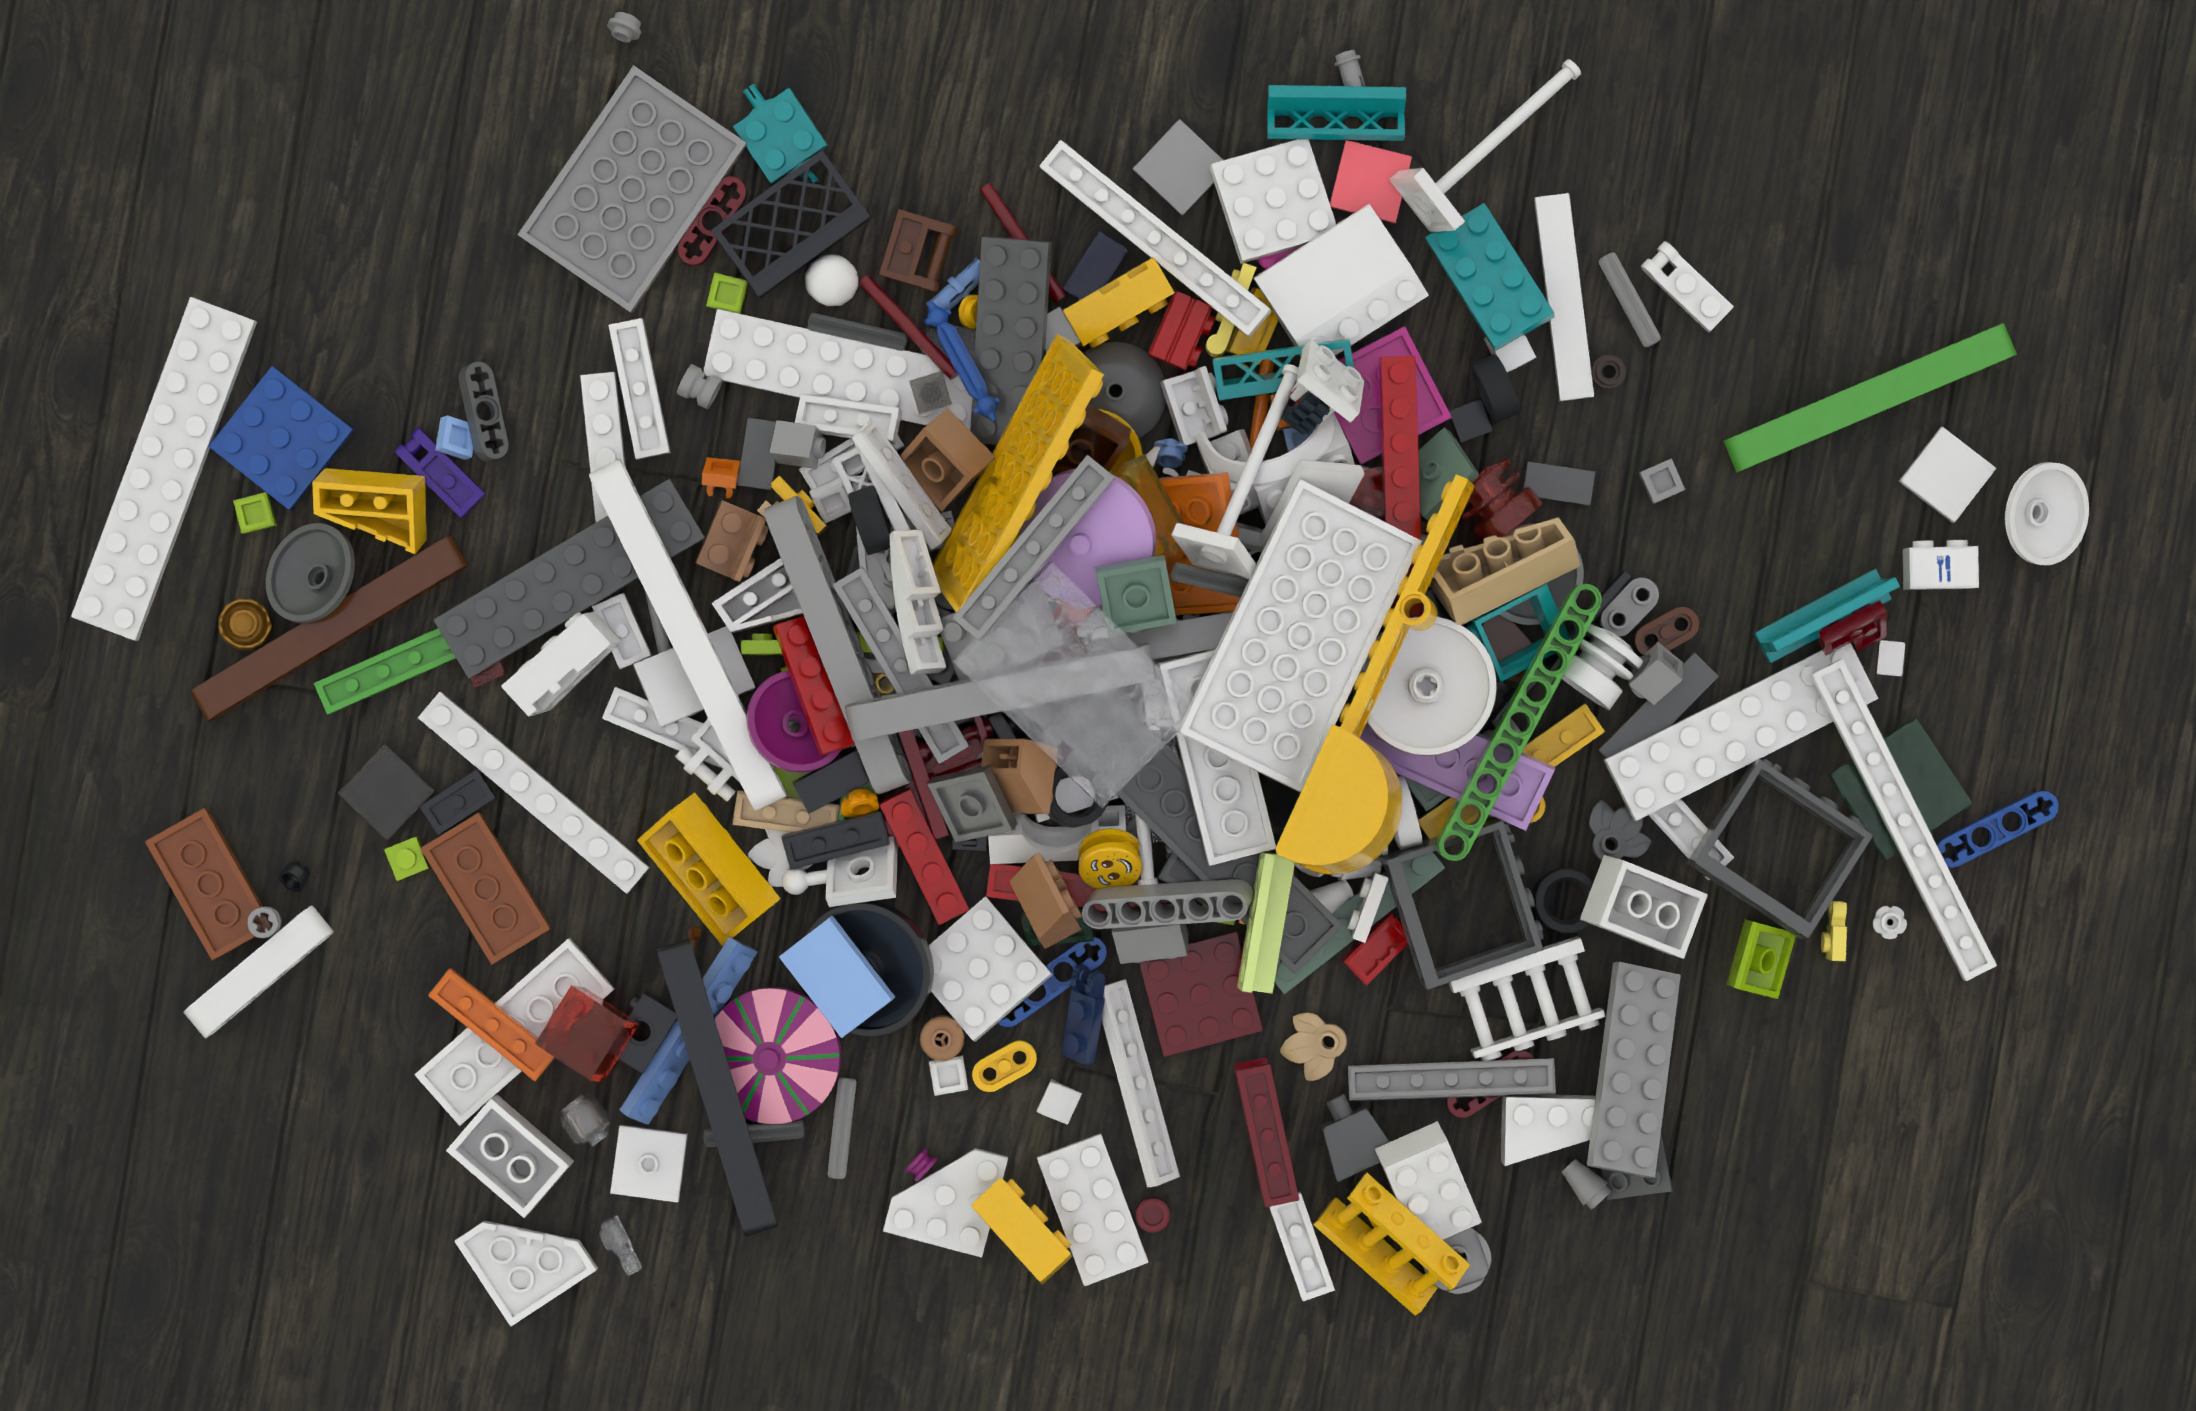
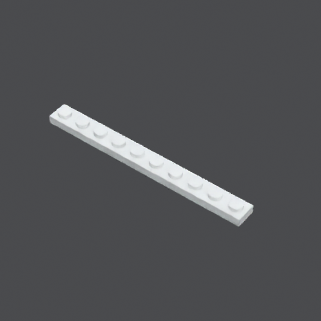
M1839 659L1811 673L1810 676L1963 980L1968 981L1996 967L1997 965L1844 660Z

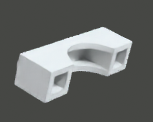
M1125 805L1107 806L1102 816L1093 823L1076 828L1043 826L1029 819L1026 814L1013 813L1018 824L1012 831L988 836L990 864L1027 863L1033 855L1039 852L1046 862L1051 859L1052 861L1079 860V845L1090 833L1108 828L1126 831Z

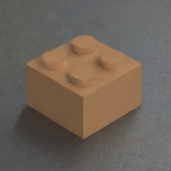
M948 408L925 426L900 455L928 497L941 512L961 496L996 458Z

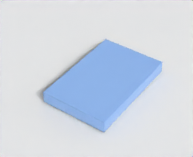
M833 915L779 956L841 1038L895 998Z

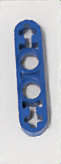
M2032 792L1940 838L1936 845L1942 855L1946 851L1945 844L1948 843L1949 846L1953 847L1963 843L1959 839V836L1963 835L1964 843L1971 852L1967 854V850L1962 848L1954 853L1955 859L1953 861L1947 857L1943 858L1947 867L1960 866L2050 821L2058 812V801L2049 792ZM2037 798L2043 801L2048 800L2049 805L2045 807L2046 814L2034 812L2028 815L2032 820L2028 824L2027 815L2020 806L2024 804V809L2030 810L2038 805ZM2012 811L2019 816L2020 823L2017 829L2010 832L2003 827L2002 818L2007 812ZM1978 827L1985 828L1989 833L1987 844L1981 847L1976 846L1971 839L1972 832Z
M1095 936L1085 937L1045 966L1053 975L1043 983L1046 989L1045 997L1039 1001L1030 1000L1028 997L1025 998L1023 1001L1031 1007L1029 1010L1024 1011L1023 1005H1021L1014 1011L1015 1019L1011 1020L1009 1017H1005L998 1024L1004 1027L1017 1025L1069 988L1070 980H1058L1054 975V968L1060 962H1067L1074 969L1077 963L1069 955L1072 952H1076L1077 958L1086 951L1084 947L1086 943H1089L1091 946L1096 944L1100 946L1101 949L1097 952L1099 958L1094 961L1089 957L1081 964L1090 968L1089 971L1101 965L1107 955L1104 942Z

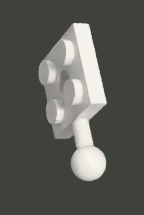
M895 836L889 837L890 845L828 860L827 870L806 873L801 868L788 869L782 877V885L788 893L798 895L803 893L808 886L826 884V901L829 907L896 898L898 845ZM869 868L865 874L855 875L859 869Z

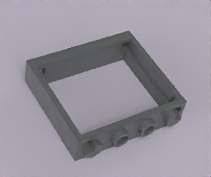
M1758 759L1749 764L1686 864L1797 938L1806 939L1810 937L1870 842L1873 834L1865 830L1867 826L1861 823L1859 818L1852 815L1847 818L1838 812L1839 806L1832 800L1821 796L1819 799L1810 793V786L1795 777L1791 780L1780 773L1782 768L1778 764H1773L1767 759L1763 761ZM1757 777L1850 839L1802 917L1708 855Z
M1496 817L1487 819L1477 837L1491 833L1523 939L1438 968L1434 967L1402 863L1437 851V837L1423 841L1422 845L1404 850L1399 849L1380 856L1386 876L1389 878L1390 889L1420 984L1427 990L1543 950L1541 940L1544 939L1542 934L1543 928L1539 920L1534 921L1531 908L1535 907L1534 899L1530 889L1523 886L1521 876L1525 875L1524 867L1518 855L1514 856L1511 843L1515 842L1514 835L1510 831L1509 824H1504L1501 819ZM1457 835L1447 837L1444 842V848L1461 843V839Z

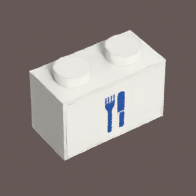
M1948 540L1947 547H1934L1933 541H1913V548L1903 549V590L1979 588L1978 546H1968V540Z

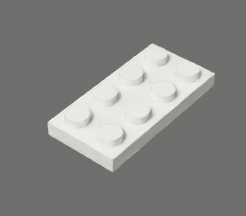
M1101 1133L1037 1157L1065 1236L1072 1244L1070 1249L1084 1286L1148 1263L1146 1253Z

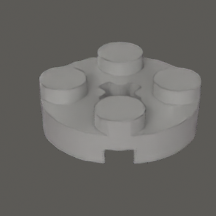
M1472 1227L1443 1239L1453 1250L1457 1249L1459 1253L1465 1252L1466 1258L1464 1259L1470 1266L1451 1291L1440 1281L1434 1285L1454 1294L1467 1293L1476 1289L1484 1281V1277L1487 1275L1491 1265V1252L1486 1240ZM1423 1266L1425 1273H1427L1428 1270Z

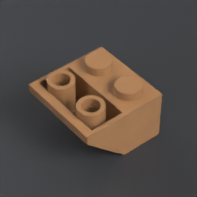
M984 739L981 767L990 765L1012 813H1050V805L1053 801L1052 789L1054 773L1057 767L1058 745L1027 739Z
M1040 852L1033 855L1009 882L1039 941L1046 949L1082 930L1077 921L1082 915L1068 890L1065 889L1067 885L1052 859L1046 862Z

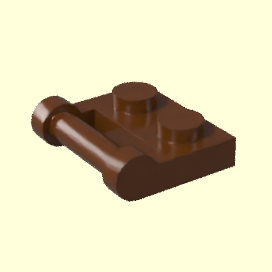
M898 209L879 276L929 292L939 293L941 283L938 282L951 237L955 238L958 228ZM930 230L938 233L926 277L916 275Z

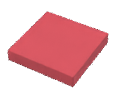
M1346 140L1330 200L1331 208L1353 214L1367 204H1370L1381 221L1395 224L1402 196L1389 179L1398 171L1409 170L1412 156Z

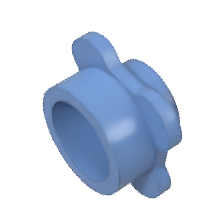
M1163 439L1154 442V447L1160 446L1156 463L1159 466L1177 468L1182 465V461L1186 458L1184 452H1187V445L1175 439Z

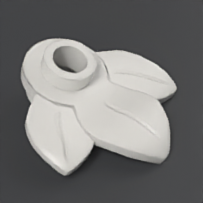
M765 829L769 839L756 844L749 851L748 856L757 865L770 869L768 883L771 886L782 887V877L790 867L781 836L788 832ZM811 864V865H807V866H803V867H799V868L805 870V869L809 868L810 866H812V864Z

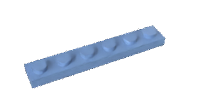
M730 936L702 979L714 1019L731 997L733 990L744 973L749 969L752 960L758 953L749 945ZM678 1018L620 1108V1111L627 1117L647 1125L657 1114L659 1107L671 1088L676 1084L678 1077L690 1060Z

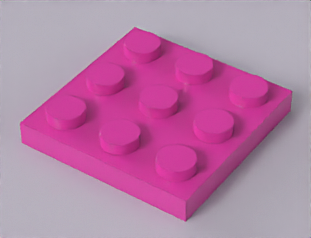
M1405 326L1352 353L1355 369L1364 380L1360 413L1351 423L1336 411H1334V414L1359 465L1382 454L1379 357L1416 356L1418 435L1452 418ZM1345 357L1338 360L1341 363L1346 362Z

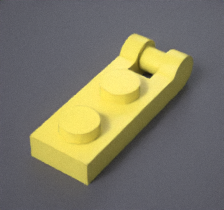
M1243 263L1241 271L1234 269L1231 278L1246 290H1249L1256 267ZM1217 313L1215 319L1221 322L1217 334L1210 336L1206 343V352L1215 358L1221 357L1225 353L1235 327L1220 313Z

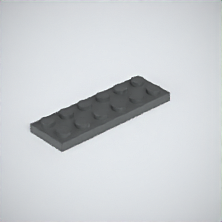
M983 236L981 240L974 363L987 385V395L993 398L998 397L1000 400V404L997 405L995 411L997 420L992 422L988 417L980 413H974L973 408L976 407L977 401L972 398L970 431L983 444H998L1045 357L1052 242L991 236Z

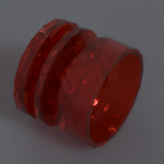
M1507 458L1499 463L1487 466L1479 473L1480 476L1472 483L1475 487L1468 500L1472 507L1462 515L1464 520L1478 513L1483 518L1473 530L1482 543H1484V538L1494 535L1502 538L1543 504L1529 486L1514 493L1511 487L1520 477L1518 472H1515L1506 480L1501 477L1500 474L1512 465Z

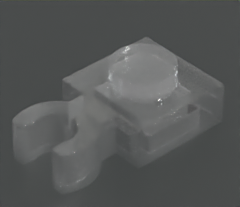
M615 1215L605 1220L600 1225L603 1230L599 1232L600 1238L608 1251L613 1249L615 1255H618L627 1276H630L642 1268V1264L633 1251L632 1243L618 1216Z

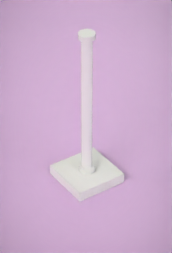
M1567 59L1562 64V69L1436 183L1424 168L1401 170L1389 179L1429 232L1453 231L1465 222L1444 193L1569 80H1576L1581 75L1580 69L1573 61Z
M1290 364L1284 365L1282 370L1284 377L1217 532L1176 523L1171 535L1194 566L1245 579H1250L1256 566L1255 561L1239 538L1230 535L1290 398L1291 390L1296 384L1298 367Z

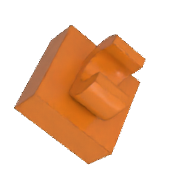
M707 457L702 472V485L707 486L708 496H713L715 487H724L726 489V498H731L733 490L737 486L741 461Z

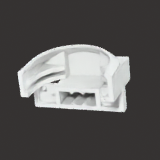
M1334 412L1326 420L1317 424L1312 434L1301 445L1282 456L1262 461L1239 515L1258 508L1265 525H1267L1300 459L1355 465L1349 443ZM1204 431L1199 432L1195 436V440L1207 473L1228 472L1231 493L1233 495L1246 462L1234 461L1223 457L1213 448Z

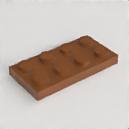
M203 808L145 841L212 961L256 937L248 929V917L252 911L263 907L208 808ZM264 913L263 917L258 916L256 922L261 924L260 930L265 932V928H272L273 923L268 920L269 916L267 913Z
M478 812L420 848L491 965L552 929L481 812Z

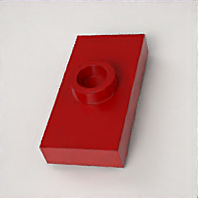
M1387 913L1370 930L1366 943L1359 941L1341 960L1362 984L1367 986L1408 945L1402 923L1392 913Z

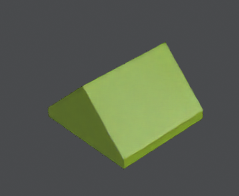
M1745 919L1726 984L1736 989L1778 999L1796 936L1786 930Z

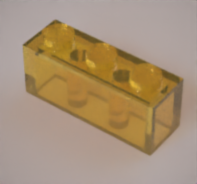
M1143 454L1127 461L1110 471V474L1129 484L1147 505L1156 530V550L1154 556L1165 555L1167 562L1183 553V550L1171 534L1176 523L1184 524L1146 455Z

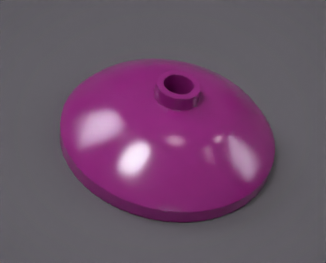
M789 671L773 675L755 691L747 710V730L755 749L770 764L789 772H810L824 767L840 753L841 750L819 756ZM788 722H795L798 725V731H791L788 728Z

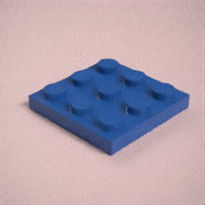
M271 366L209 447L283 506L293 510L312 486V481L326 468L355 430L277 368Z

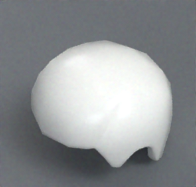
M825 254L810 262L805 272V284L807 292L817 302L826 306H842L853 298L858 287V276L855 267L846 258L836 254Z

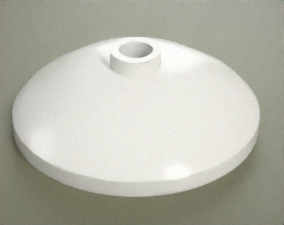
M2053 462L2034 465L2019 477L2007 501L2005 526L2010 544L2021 558L2033 564L2052 565L2066 559L2077 548L2084 536L2089 517V500L2084 483L2070 467Z

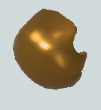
M238 598L224 607L218 618L221 637L227 644L237 650H252L262 645L268 638L272 627L267 609L253 599Z

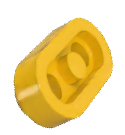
M1016 1040L980 1059L975 1064L972 1073L975 1085L982 1091L993 1092L1026 1075L1036 1064L1037 1054L1034 1047L1026 1041ZM1017 1051L1024 1052L1026 1054L1025 1062H1015L1013 1059L1014 1053ZM988 1067L996 1071V1077L992 1080L986 1079L983 1075V1071Z

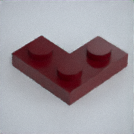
M1879 600L1873 604L1868 603L1853 611L1852 615L1841 621L1838 619L1823 627L1818 632L1819 646L1825 656L1849 643L1858 652L1887 637V611Z

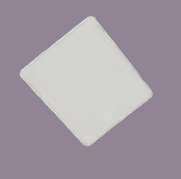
M1880 641L1877 674L1902 676L1905 652L1904 642Z

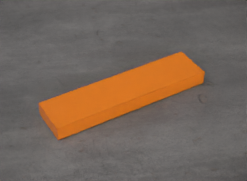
M452 968L445 973L428 995L533 1081L540 1077L558 1054Z

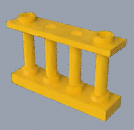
M1368 1173L1361 1178L1347 1197L1351 1201L1349 1205H1344L1335 1197L1313 1224L1415 1316L1423 1310L1438 1287L1434 1285L1435 1283L1440 1281L1451 1291L1470 1266L1464 1258ZM1363 1212L1377 1226L1371 1229L1357 1215ZM1389 1235L1403 1249L1397 1252L1383 1238ZM1415 1258L1428 1272L1423 1275L1408 1261Z

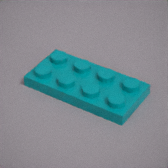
M1483 203L1461 216L1465 222L1456 230L1433 232L1426 236L1425 239L1494 351H1497L1553 319L1555 315L1491 212Z

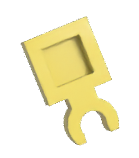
M1832 901L1828 907L1829 924H1827V932H1822L1821 951L1826 953V959L1832 961H1846L1847 927L1845 926L1847 902Z

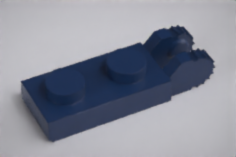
M1079 964L1072 970V977L1070 978L1069 985L1072 989L1061 1055L1081 1064L1089 1065L1093 1064L1096 1058L1105 1002L1103 996L1106 977L1105 974L1096 970L1090 974L1091 971H1089L1090 968L1088 966Z

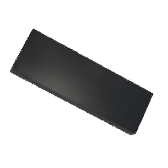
M882 810L781 836L790 870L890 845Z

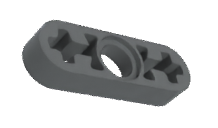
M474 362L461 369L459 385L474 452L481 460L491 462L503 457L507 453L509 446L493 371L483 362ZM474 373L477 376L481 375L482 381L479 383L472 381L470 375ZM485 391L486 395L474 398V394L478 392L480 394ZM478 403H485L490 408L491 416L488 421L478 417L476 412ZM493 425V430L481 431V428ZM485 442H495L497 448L493 450L492 448H486Z

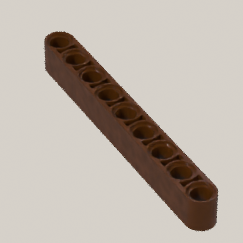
M448 536L346 596L340 605L326 617L315 622L298 625L195 687L190 693L206 720L210 722L450 579L469 565L453 538Z

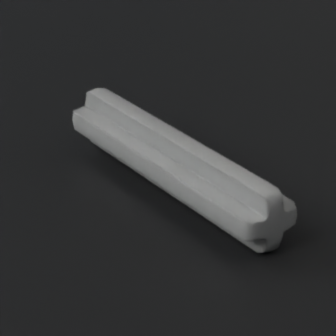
M1612 252L1603 256L1599 260V265L1644 347L1657 343L1661 336L1616 253Z
M839 1078L837 1084L827 1172L828 1177L833 1179H844L847 1172L857 1083L853 1078Z

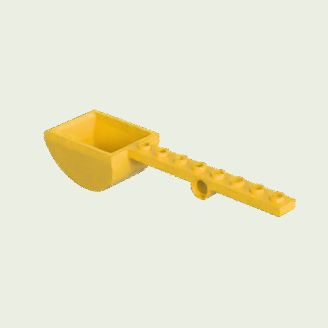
M1456 474L1453 481H1448L1441 495L1442 506L1438 514L1434 513L1428 522L1426 531L1429 534L1424 545L1420 544L1415 550L1412 558L1414 567L1410 576H1405L1400 583L1397 592L1400 598L1395 609L1390 608L1383 622V627H1385L1384 633L1380 641L1376 640L1370 649L1368 658L1371 661L1366 672L1362 671L1355 682L1354 690L1357 692L1351 704L1347 703L1342 710L1339 719L1342 725L1341 727L1331 725L1276 846V853L1314 872L1330 875L1345 874L1368 865L1387 848L1399 826L1402 814V790L1398 776L1387 758L1361 740L1360 736L1409 629L1424 631L1429 629L1436 621L1437 608L1425 594L1475 487L1467 478ZM1423 603L1424 613L1417 619H1410L1409 611L1414 604Z

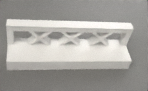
M854 443L856 448L832 459L848 494L854 492L850 482L858 484L857 490L874 485L886 510V518L893 525V531L910 530L898 502L856 443ZM860 456L865 466L861 480L847 476L842 464ZM868 474L873 484L865 482ZM887 549L885 554L881 551L876 553L888 581L891 583L892 573L887 562L890 549Z

